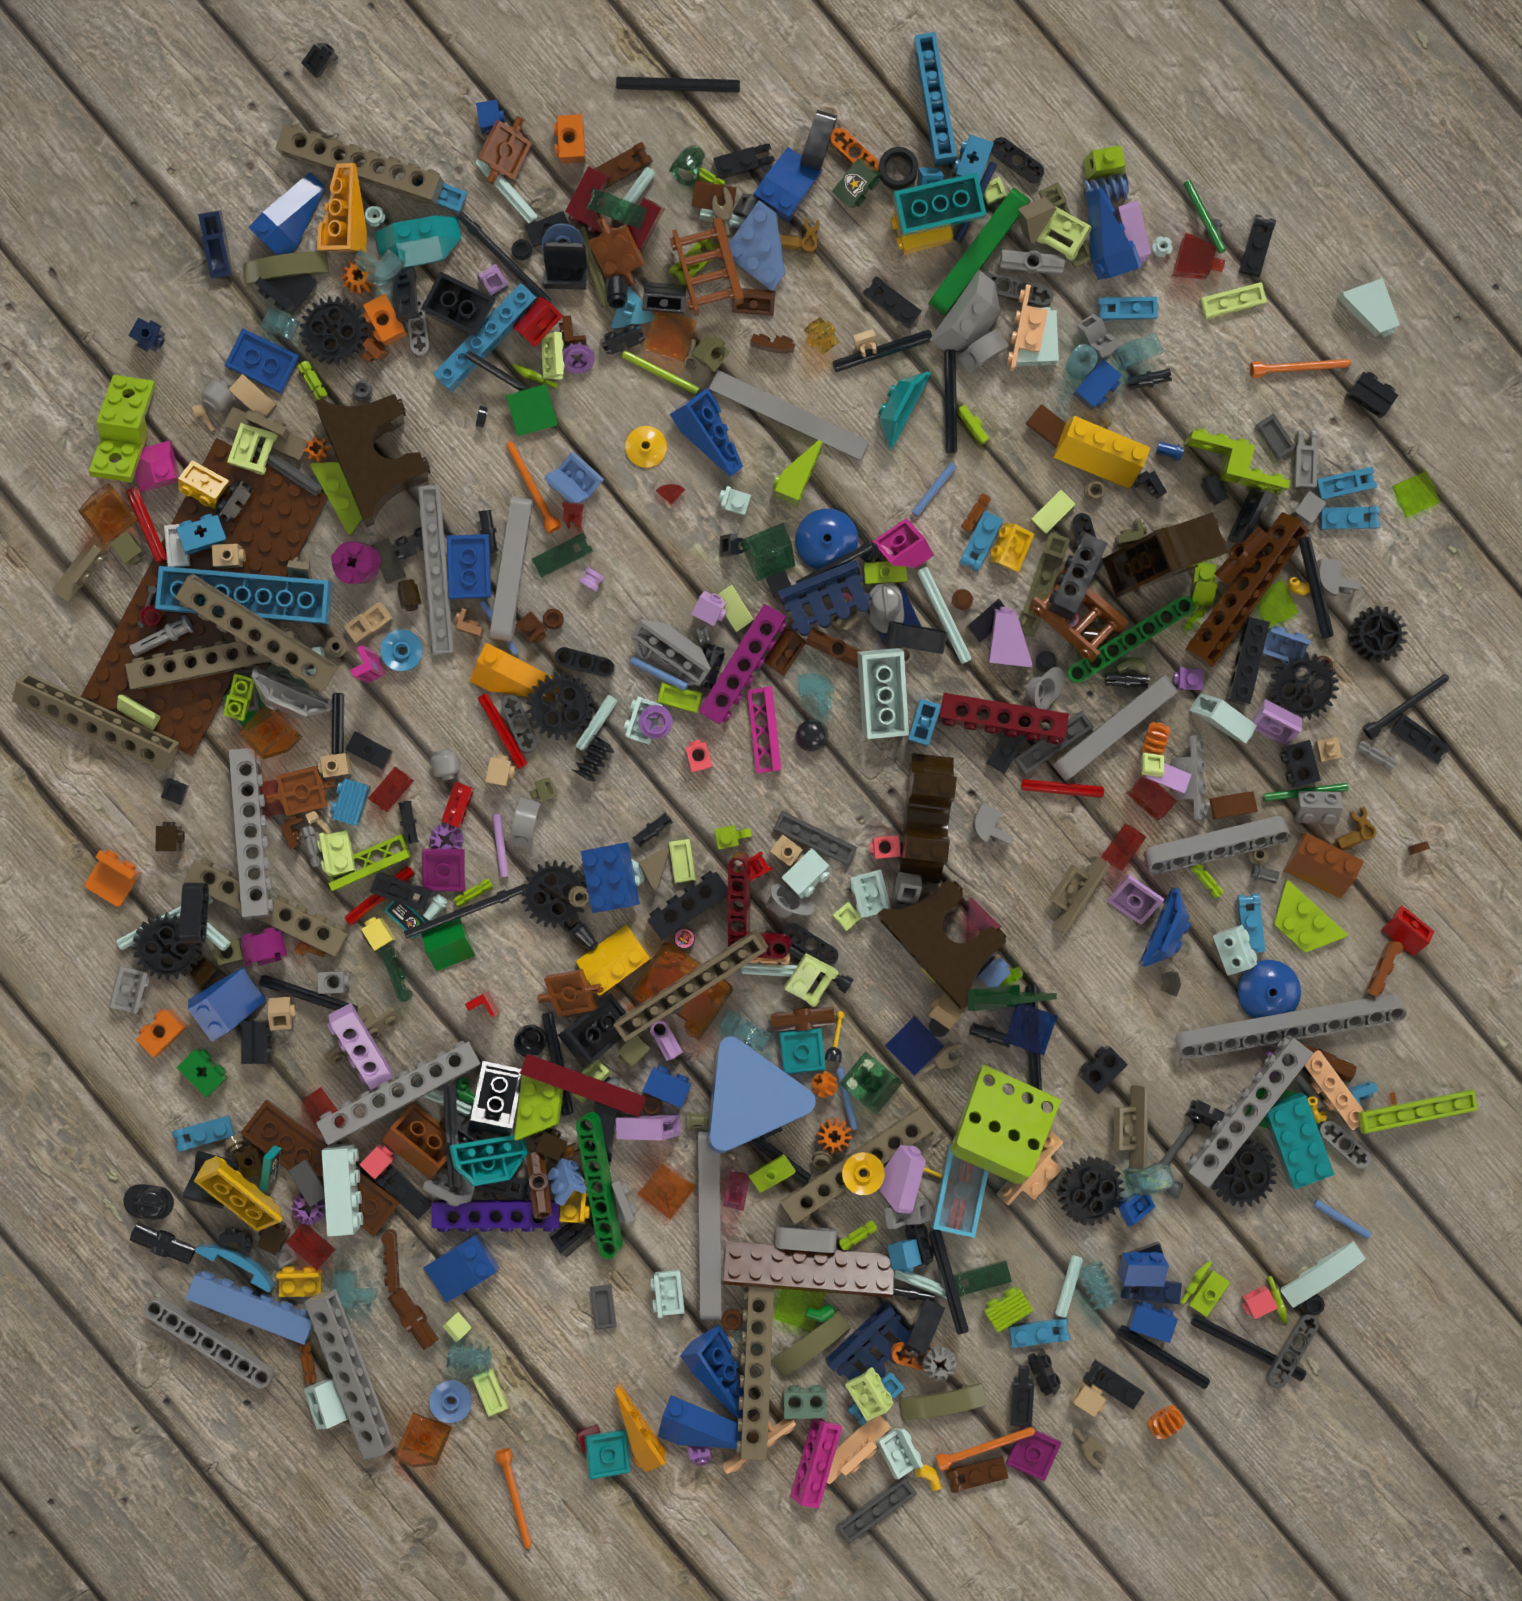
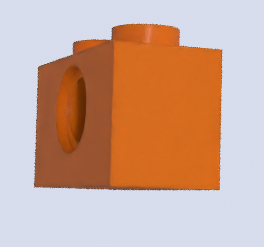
M582 114L557 116V123L553 124L554 136H558V144H555V156L559 157L561 163L586 162ZM571 135L575 137L571 143L564 141L566 136Z
M386 294L363 305L366 310L363 315L368 324L373 323L376 330L372 332L378 343L382 341L385 346H388L408 335L401 321L397 320L396 312ZM388 317V323L386 325H379L380 318Z
M171 1008L165 1011L161 1009L153 1017L155 1021L150 1026L146 1024L138 1032L140 1036L135 1039L153 1058L159 1056L188 1027ZM158 1026H162L165 1030L163 1037H160L156 1032Z

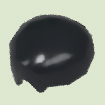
M815 719L804 721L796 730V743L805 751L814 752L819 750L827 743L829 738L828 728L823 722Z
M529 1024L522 1026L516 1032L513 1045L516 1052L522 1057H526V1054L537 1056L545 1048L547 1037L542 1028Z

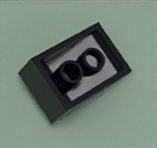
M440 271L421 310L427 316L445 325L477 337L496 299Z
M612 993L599 1001L594 1011L585 1012L558 1034V1037L583 1068L592 1064L622 1039L613 1024L627 1012Z
M486 1061L482 1062L468 1128L510 1136L521 1088L522 1075L519 1074L521 1068Z

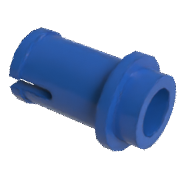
M1159 441L1156 454L1174 458V461L1177 459L1181 460L1184 448L1180 447L1179 444L1175 446Z

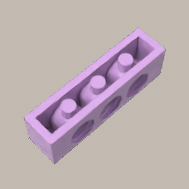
M352 1003L328 1015L330 1021L327 1024L332 1035L337 1034L340 1039L338 1040L340 1048L343 1052H348V1060L353 1068L357 1067L359 1070L358 1076L363 1085L367 1083L371 1090L393 1078L389 1064ZM346 1029H353L351 1033L344 1032ZM358 1045L364 1046L359 1050L354 1049ZM367 1062H373L371 1066H365Z

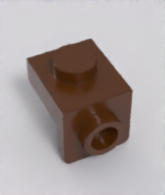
M571 315L563 316V323H559L560 332L565 336L566 346L570 344L577 345L579 342L582 345L586 344V335L573 336Z

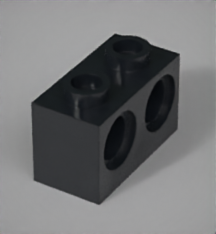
M1310 740L1281 747L1280 758L1282 763L1286 764L1288 771L1285 773L1288 784L1292 785V788L1321 781ZM1295 748L1301 753L1298 760L1292 757V751ZM1299 769H1303L1306 772L1304 780H1300L1297 776Z
M1108 1045L1105 1048L1101 1046L1094 1053L1095 1058L1090 1063L1086 1061L1079 1068L1081 1072L1078 1076L1098 1095L1128 1065ZM1108 1055H1112L1114 1058L1111 1066L1104 1065V1058ZM1093 1070H1097L1099 1073V1078L1096 1081L1089 1080V1073Z

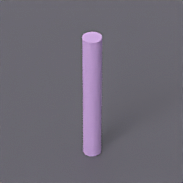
M495 814L492 816L500 877H508L501 814Z

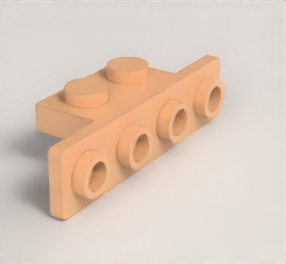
M1026 285L1024 290H1020L1018 302L1022 303L1021 310L1016 311L1014 323H1018L1017 331L1012 332L1010 344H1014L1013 352L1008 353L1006 363L1010 365L1009 371H1014L1019 349L1040 352L1048 310L1027 306L1031 285Z
M1315 1051L1304 1065L1311 1075L1309 1077L1312 1081L1311 1087L1317 1094L1321 1093L1325 1099L1323 1103L1329 1111L1333 1110L1339 1113L1349 1128L1355 1130L1360 1126L1358 1112L1364 1111L1321 1051Z
M1052 1131L1049 1132L1033 1174L1022 1184L1007 1181L998 1191L997 1196L1005 1204L1010 1205L1023 1190L1036 1200L1062 1170L1051 1157L1063 1144V1141Z
M757 1413L750 1420H757L760 1417V1413ZM768 1419L767 1447L772 1446L777 1438L783 1434H789L796 1425L795 1420L783 1419L773 1426ZM751 1431L748 1441L751 1443L756 1442L759 1438L758 1433ZM736 1453L723 1463L725 1473L736 1472L747 1460L741 1459V1454Z
M881 1415L860 1426L836 1448L827 1480L828 1484H831L842 1473L845 1476L849 1473L853 1474L861 1466L859 1464L865 1458L869 1459L875 1454V1449L877 1448L875 1441L891 1428Z

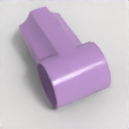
M662 1018L650 1026L651 1035L655 1038L667 1061L683 1052L665 1019ZM661 1023L665 1026L666 1030L658 1034L654 1031V1026Z

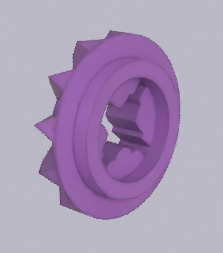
M579 342L577 345L570 344L569 347L564 348L563 361L564 368L567 371L581 374L592 368L595 358L593 351L589 349L588 345L584 346ZM579 354L581 355V359H582V360H580V359L574 360V355H575V356H578Z
M649 706L640 714L639 727L643 734L649 738H662L672 728V716L663 706ZM661 714L659 721L664 727L655 726V728L650 730L652 722L648 719V716L650 718H657Z
M448 823L435 827L429 838L432 849H461L463 846L461 830ZM452 832L450 841L454 845L445 844L441 848L443 840L439 834L447 836Z
M302 1193L298 1194L292 1205L295 1219L307 1225L319 1222L326 1212L325 1200L322 1199L314 1204L317 1207L311 1210L309 1217L306 1210H300V1208L306 1206L307 1201Z

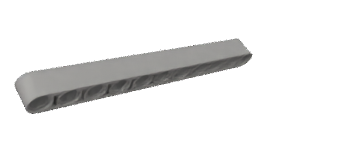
M1388 994L1183 1031L1176 1035L1175 1042L1183 1059H1194L1277 1044L1282 1038H1287L1288 1035L1296 1040L1399 1022L1406 1017L1407 1011L1399 995Z

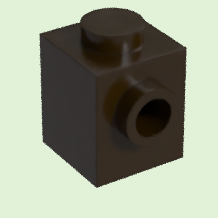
M163 822L162 826H156L155 851L181 852L182 843L185 841V832L182 831V826H175L176 822Z
M550 1128V1130L545 1129L543 1134H538L534 1144L538 1145L535 1151L559 1161L569 1139L561 1136L562 1132L554 1128Z
M252 1144L240 1148L241 1152L235 1156L243 1177L246 1179L262 1173L264 1156L261 1149L257 1146L253 1148Z
M282 1221L262 1229L258 1233L261 1237L256 1246L276 1255L279 1253L291 1229L287 1228V1224Z

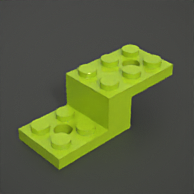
M119 375L112 376L96 421L100 440L89 468V475L91 477L132 483L148 437L145 416L156 387L155 381ZM128 394H132V395H133V396H131L130 398H125V397H124L125 395H128ZM116 458L121 459L117 463L111 462V460Z
M1197 428L1186 436L1184 445L1224 455L1219 475L1221 480L1267 490L1279 495L1289 489L1290 480L1285 479L1284 475L1273 473L1272 476L1264 474V470L1252 468V471L1249 470L1255 445L1250 444L1249 440L1239 438L1236 441L1229 439L1230 436L1218 433L1217 436L1209 434L1208 430Z

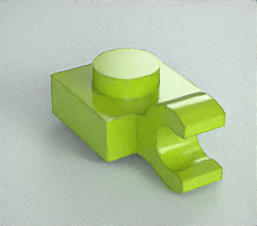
M735 825L714 829L718 850L739 846L738 839L752 836L751 828L736 831Z

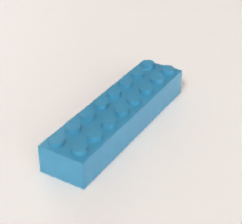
M159 566L155 609L160 611L198 614L192 608L189 610L179 604L180 601L175 598L187 577L194 574L265 620L330 625L333 583L328 580ZM198 594V602L204 605L206 602L205 597L202 594ZM216 606V613L219 616H223L224 609L221 606Z

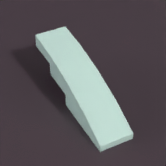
M1352 1241L1320 1259L1317 1265L1304 1271L1299 1275V1278L1283 1286L1281 1292L1292 1308L1347 1274L1363 1262L1366 1257L1355 1242Z

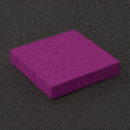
M423 848V886L433 891L465 892V849Z
M1021 1426L1020 1430H1023V1429H1026V1428H1029V1427H1023V1426ZM1035 1430L1033 1436L1014 1442L1005 1463L1045 1482L1062 1442Z

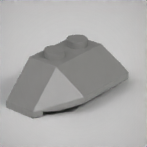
M978 270L930 341L944 352L948 349L961 351L967 350L972 343L986 335L1001 314L995 282Z
M642 619L631 635L641 660L688 683V685L700 686L711 670L702 649L668 624Z
M254 665L251 676L262 703H265L268 708L272 710L278 709L285 712L290 718H299L301 720L331 710L332 699Z

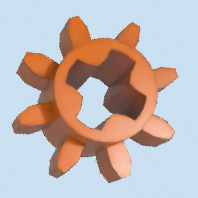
M314 436L313 441L306 440L308 448L303 450L305 453H310L308 456L310 461L315 457L317 462L321 463L322 458H329L326 454L331 448L325 446L327 442L325 438L319 441L318 437ZM317 445L322 448L318 450V454L313 451L317 449Z
M824 1071L823 1074L815 1075L812 1079V1092L825 1099L826 1095L832 1096L837 1090V1083L835 1082L837 1078L827 1071Z

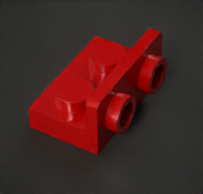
M459 782L454 783L442 817L443 822L462 828L475 788Z

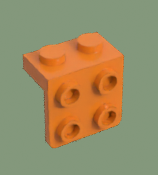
M110 849L99 850L95 857L99 861L85 882V887L119 907L127 898L142 872L136 869L137 866L134 863L118 858L119 854Z

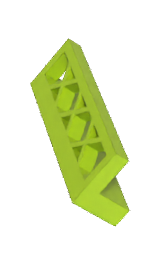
M403 834L354 854V859L359 858L365 861L363 868L351 874H344V877L337 880L328 875L330 880L328 884L332 891H336L377 873V871L411 858L412 855L407 844H405ZM400 840L404 850L396 854L390 852L391 844ZM388 845L387 848H386V850H384V849L381 848V847H384V846ZM375 850L385 852L382 860L378 862L370 860L372 852Z

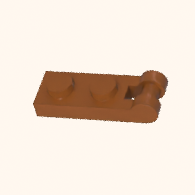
M1389 941L1386 943L1364 993L1374 997L1382 994L1386 985L1384 983L1386 976L1390 975L1393 971L1394 958L1396 954H1400L1403 951V945L1400 942Z

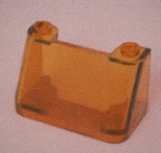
M665 942L630 991V994L636 1000L644 1002L702 963L672 943ZM722 979L685 1003L682 1010L676 1014L686 1021L684 1028L690 1037L700 1040L733 992V987L728 981Z

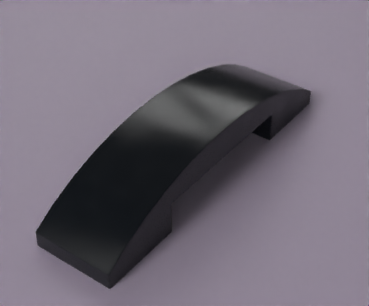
M608 1076L604 1081L618 1087L620 1086L619 1077ZM596 1102L595 1113L601 1119L608 1162H612L617 1109ZM592 1142L591 1147L595 1148V1144Z

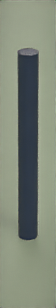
M991 161L980 182L982 196L997 167V164ZM971 221L961 223L955 235V241L962 242Z

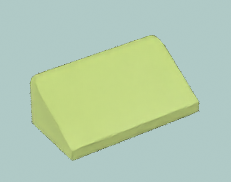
M733 585L717 594L723 598V601L727 602L724 607L727 610L725 615L736 632L754 621Z
M125 695L118 696L117 709L151 730L156 727L160 720L159 715Z

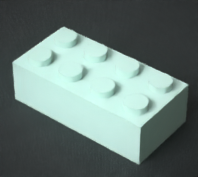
M900 648L857 652L863 736L867 739L909 735L904 651Z
M355 1143L331 1145L322 1150L327 1236L353 1235L360 1229V1225H363V1214L359 1212L362 1195L357 1187V1183H360V1171L356 1170V1161H359L358 1148L355 1149Z

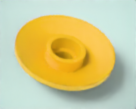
M641 426L634 429L628 435L625 450L633 464L642 468H650L658 465L664 459L667 452V442L664 435L658 429L651 426ZM644 442H648L650 444V447L648 449L642 448V444Z
M860 1152L847 1159L843 1166L842 1177L850 1191L858 1195H869L876 1192L883 1184L885 1170L882 1162L875 1155ZM866 1169L867 1175L860 1176L859 1171Z

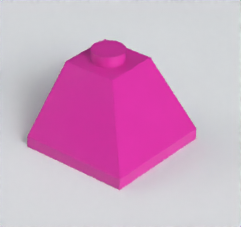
M170 440L143 448L135 472L141 493L178 482L180 474Z
M907 518L872 541L877 544L881 554L894 566L918 567L934 556L926 539Z

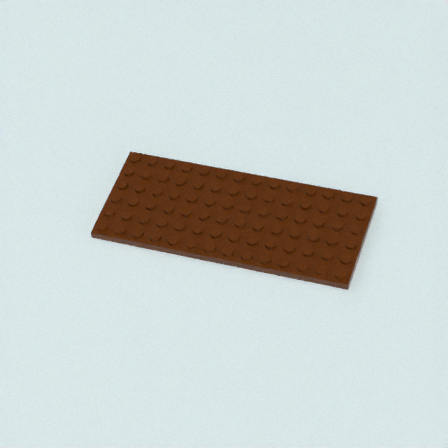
M216 438L202 466L229 480V485L219 497L217 504L222 498H227L230 493L228 489L234 481L238 482L241 479L244 481L243 487L245 484H248L253 488L251 491L252 495L245 504L238 500L235 503L242 509L234 521L231 520L229 523L224 520L223 513L221 516H218L226 537V543L224 544L241 545L246 553V561L243 562V567L218 569L213 566L211 547L189 554L191 566L178 568L288 577L289 560L293 561L296 556H299L328 500L327 495L322 492L317 496L312 495L268 464L265 465V468H267L265 475L229 465L227 461L232 445ZM253 457L252 463L257 464L258 459ZM186 496L171 525L180 524L191 520L193 523L199 521L200 517L207 514L215 516L218 510L202 505L199 500L191 496ZM201 529L197 530V534L200 537H204L205 532H202ZM164 537L161 544L166 553V542ZM153 558L81 697L140 724L117 709L119 695L131 698L160 716V720L153 731L179 742V750L194 756L224 699L223 696L226 695L233 682L234 671L141 690H131L125 664L132 663L131 660L144 657V660L152 659V655L165 653V656L173 655V651L185 649L186 652L193 651V647L199 645H206L207 648L215 646L214 643L219 641L232 643L235 642V636L229 632L220 631L216 628L217 624L211 620L205 621L197 614L160 610L161 618L158 624L152 627L145 626L144 628H139L137 625L140 620L139 614L146 605L149 596L148 588L149 586L157 588L159 566L168 567L167 560L158 563ZM153 594L150 604L154 607L156 605V594ZM183 615L188 616L194 627V632H187L179 636L176 641L169 640L138 657L133 655L130 649L131 644L164 629L167 623L172 624L182 619ZM235 617V626L242 628V620ZM253 629L252 635L254 638H256V634H258L259 632L256 629ZM237 649L230 651L229 657L231 660L238 657ZM212 653L209 656L210 664H214L217 661L216 653ZM195 657L189 659V668L196 666L197 661ZM174 661L170 662L167 666L170 673L176 668ZM153 665L147 668V675L151 677L155 673Z

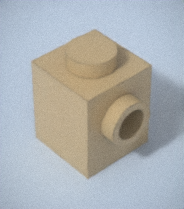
M212 545L214 567L218 569L243 567V562L246 561V553L241 545Z
M342 753L320 757L321 762H318L319 773L323 774V778L352 775L349 754Z
M496 754V758L490 757L485 782L508 786L510 778H514L516 768L512 766V761H508V756Z
M783 834L770 850V852L789 866L792 863L795 865L803 857L801 854L803 849Z
M945 992L941 997L936 996L930 1004L932 1010L929 1016L949 1030L962 1014V1011Z
M290 997L269 998L268 1019L270 1031L292 1029V1018L296 1017L295 1005H291Z
M1084 1381L1080 1383L1071 1397L1075 1405L1093 1417L1097 1413L1100 1414L1106 1406V1399L1102 1394L1104 1391L1094 1384L1089 1386Z

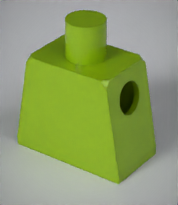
M1122 145L1093 150L1083 160L1087 181L1126 173Z

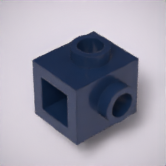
M139 317L128 335L137 342V347L146 352L149 349L156 352L165 341V333L160 330L161 325L152 320L148 323Z

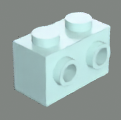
M811 848L782 876V879L802 899L804 896H810L815 890L814 887L819 882L822 883L830 876L831 868Z
M1243 925L1220 931L1213 936L1227 976L1251 969L1257 965L1256 953L1251 949L1249 934L1243 928Z
M325 1379L304 1389L316 1430L328 1429L348 1419L334 1379Z

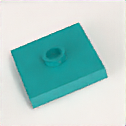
M821 1027L801 1031L779 1032L783 1071L786 1074L826 1070Z
M626 1429L584 1436L588 1479L592 1480L630 1473Z

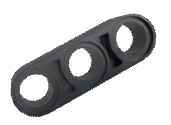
M817 109L801 157V166L817 171L821 170L830 143V136L836 124L837 115Z
M889 621L885 643L943 654L948 632Z
M567 647L559 648L555 653L556 662L564 668L602 678H610L615 673V664L608 658ZM563 652L570 653V660L566 663L560 662L559 659L560 654ZM584 657H588L591 660L588 668L580 667V660ZM603 663L611 664V670L607 674H603L600 671V666Z
M186 882L182 886L179 938L182 944H203L206 941L209 887L206 882Z

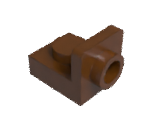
M531 611L515 624L531 644L534 642L538 644L547 636L545 633L548 630Z
M295 815L285 819V824L280 825L289 849L301 846L299 842L302 840L298 829L294 830L293 826L303 823L304 819L297 818Z

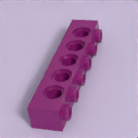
M764 603L700 707L699 713L719 725L722 722L727 723L732 715V712L729 711L732 705H738L743 697V694L740 693L743 687H749L754 679V676L751 674L755 668L760 669L765 661L763 658L766 650L770 652L775 645V635L777 632L781 634L786 627L785 615ZM762 625H770L772 628L771 634L763 635L760 632ZM753 642L759 643L761 645L760 652H750V644ZM740 661H748L750 668L747 671L739 670L738 664ZM730 678H736L739 681V686L736 689L728 688L727 681ZM719 696L727 697L728 704L725 707L717 706L716 699Z

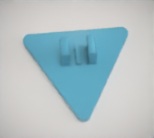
M627 285L628 300L624 307L616 310L611 324L612 329L623 328L633 323L639 325L656 321V316L652 311H642L643 301Z

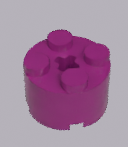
M345 542L331 555L333 571L344 583L366 584L374 580L379 573L378 569L381 565L380 555L373 546L367 543Z
M274 927L262 930V934L259 935L249 933L241 936L242 941H240L246 967H253L252 963L258 962V966L282 960L281 956L284 958L288 957L282 932L275 930Z

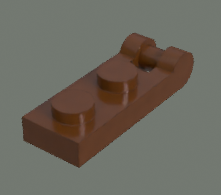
M643 142L634 145L626 152L596 167L597 170L611 177L605 189L653 162L651 156L645 152L646 147ZM638 155L640 160L635 163L632 157Z
M388 1229L381 1237L383 1244L386 1245V1252L383 1253V1263L387 1265L384 1283L385 1286H388V1292H396L400 1288L397 1233L393 1229Z
M1003 1456L946 1471L947 1478L951 1481V1493H958L965 1489L1008 1479ZM964 1474L965 1481L959 1482L958 1476Z

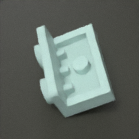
M639 696L637 701L633 700L629 712H632L631 719L626 720L623 732H626L625 737L650 745L652 738L647 737L641 731L639 717L645 708L652 705H663ZM648 716V719L652 722L650 730L657 725L659 716L657 718H650Z
M881 870L851 877V890L855 894L857 901L856 909L861 918L876 915L883 908L891 909Z
M681 1270L655 1272L654 1278H651V1290L656 1293V1299L653 1300L654 1313L658 1312V1318H663V1315L685 1313Z
M894 1428L875 1441L894 1479H900L914 1468L920 1469L923 1467L921 1455L914 1448L911 1442V1435L904 1428Z

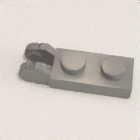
M1297 430L1294 467V488L1316 489L1318 446H1316V430L1310 431L1309 446L1303 445V430Z

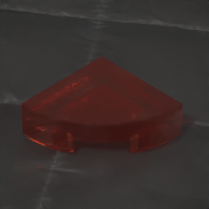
M675 484L663 485L656 490L670 505L685 491L682 486Z

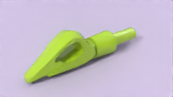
M513 364V368L524 377L535 380L542 385L547 384L555 389L558 388L559 384L543 379L542 374L525 366Z
M1210 1261L1205 1263L1194 1274L1192 1282L1186 1288L1187 1292L1180 1301L1183 1305L1191 1294L1194 1295L1198 1286L1206 1277L1212 1265Z
M1268 1276L1267 1279L1271 1287L1270 1293L1278 1307L1277 1312L1283 1323L1287 1324L1286 1308L1279 1288H1276L1273 1277Z

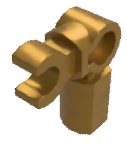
M805 219L804 228L807 232L803 234V239H800V236L779 234L782 249L794 251L802 249L805 254H813L817 249L818 235L815 233L819 230L820 221H816L815 227H809L808 219Z
M1365 807L1360 808L1361 817H1357L1354 811L1350 812L1351 819L1357 822L1358 832L1354 830L1335 838L1339 849L1344 851L1360 844L1361 840L1369 841L1375 838L1377 831L1370 820H1367V810Z

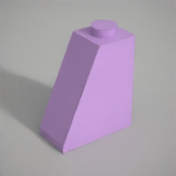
M1135 201L1118 207L1114 216L1119 224L1123 223L1125 236L1128 241H1133L1141 264H1144L1151 255L1140 204L1139 201Z
M1000 607V610L995 609L988 657L989 662L1032 667V661L1016 611H1013V608Z
M680 1114L618 1117L614 1127L616 1139L665 1140L681 1135Z
M913 1145L899 1146L884 1168L885 1178L879 1188L895 1212L911 1213L913 1211L926 1160L921 1155V1151Z

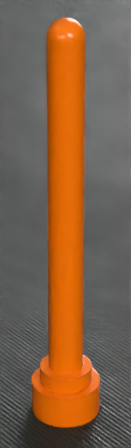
M1349 359L1270 365H1265L1261 361H1252L1250 363V376L1253 379L1261 378L1266 373L1347 368L1351 366V361Z
M508 441L506 447L544 518L543 527L546 533L550 534L562 527L559 519L551 515L515 444L512 441Z
M1029 1427L951 1455L944 1452L936 1455L941 1472L948 1470L950 1466H953L952 1463L1033 1436L1035 1430Z
M511 1448L501 1449L494 1453L496 1462L503 1467L523 1546L529 1549L532 1543L510 1464L513 1458Z

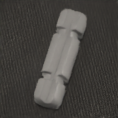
M1361 741L1356 749L1358 752L1366 754L1368 758L1378 764H1383V767L1388 770H1392L1395 767L1397 761L1394 758L1387 757V754L1374 746L1370 747V744L1365 741Z
M313 826L304 827L301 831L303 837L306 838L304 841L308 854L312 858L310 859L313 867L321 866L323 858L319 855L321 852L318 848L317 838L314 837Z

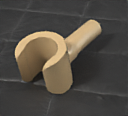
M204 405L193 406L192 409L195 417L202 416L210 432L214 431L215 428L208 418L206 407Z
M313 810L306 814L310 824L317 822L326 835L331 833L321 820L318 811Z

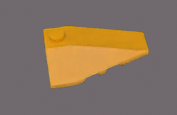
M336 164L330 185L331 195L329 202H325L324 210L326 212L324 219L318 226L317 250L366 253L367 229L356 164Z
M486 642L476 661L470 682L490 692L529 697L528 693H535L532 686L539 687L540 685L537 680L540 679L545 682V675L548 674ZM558 687L555 689L556 695H557L558 692H559V688H558ZM547 691L543 694L542 699L552 701L553 694Z
M618 1383L615 1387V1392L633 1455L635 1456L633 1457L635 1464L639 1469L643 1468L645 1472L666 1463L667 1451L621 1384Z

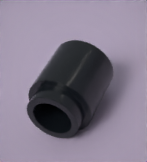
M612 276L606 281L607 302L612 308H622L628 300L627 281L620 276Z
M1211 473L1201 479L1203 483L1200 487L1209 502H1212L1214 506L1229 498L1228 490L1219 475L1214 476Z

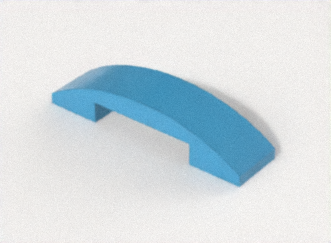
M201 1244L195 1250V1252L211 1261H215L220 1255L254 1274L251 1283L267 1292H270L275 1286L272 1278L258 1262L236 1249L218 1244Z

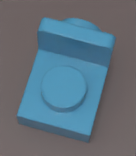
M1372 1081L1348 1088L1360 1106L1359 1098L1362 1100L1374 1096L1373 1093L1378 1091L1376 1083Z

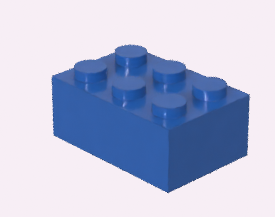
M628 842L580 851L592 913L640 904Z

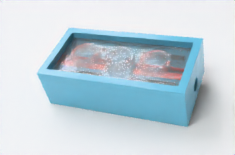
M948 1144L931 1227L975 1238L988 1171L954 1156L951 1153L952 1144Z

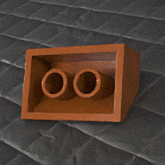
M1301 833L1283 871L1341 899L1355 881L1364 861L1308 833Z
M414 1102L382 1138L386 1145L429 1180L434 1177L447 1161L446 1134L441 1128L442 1125Z

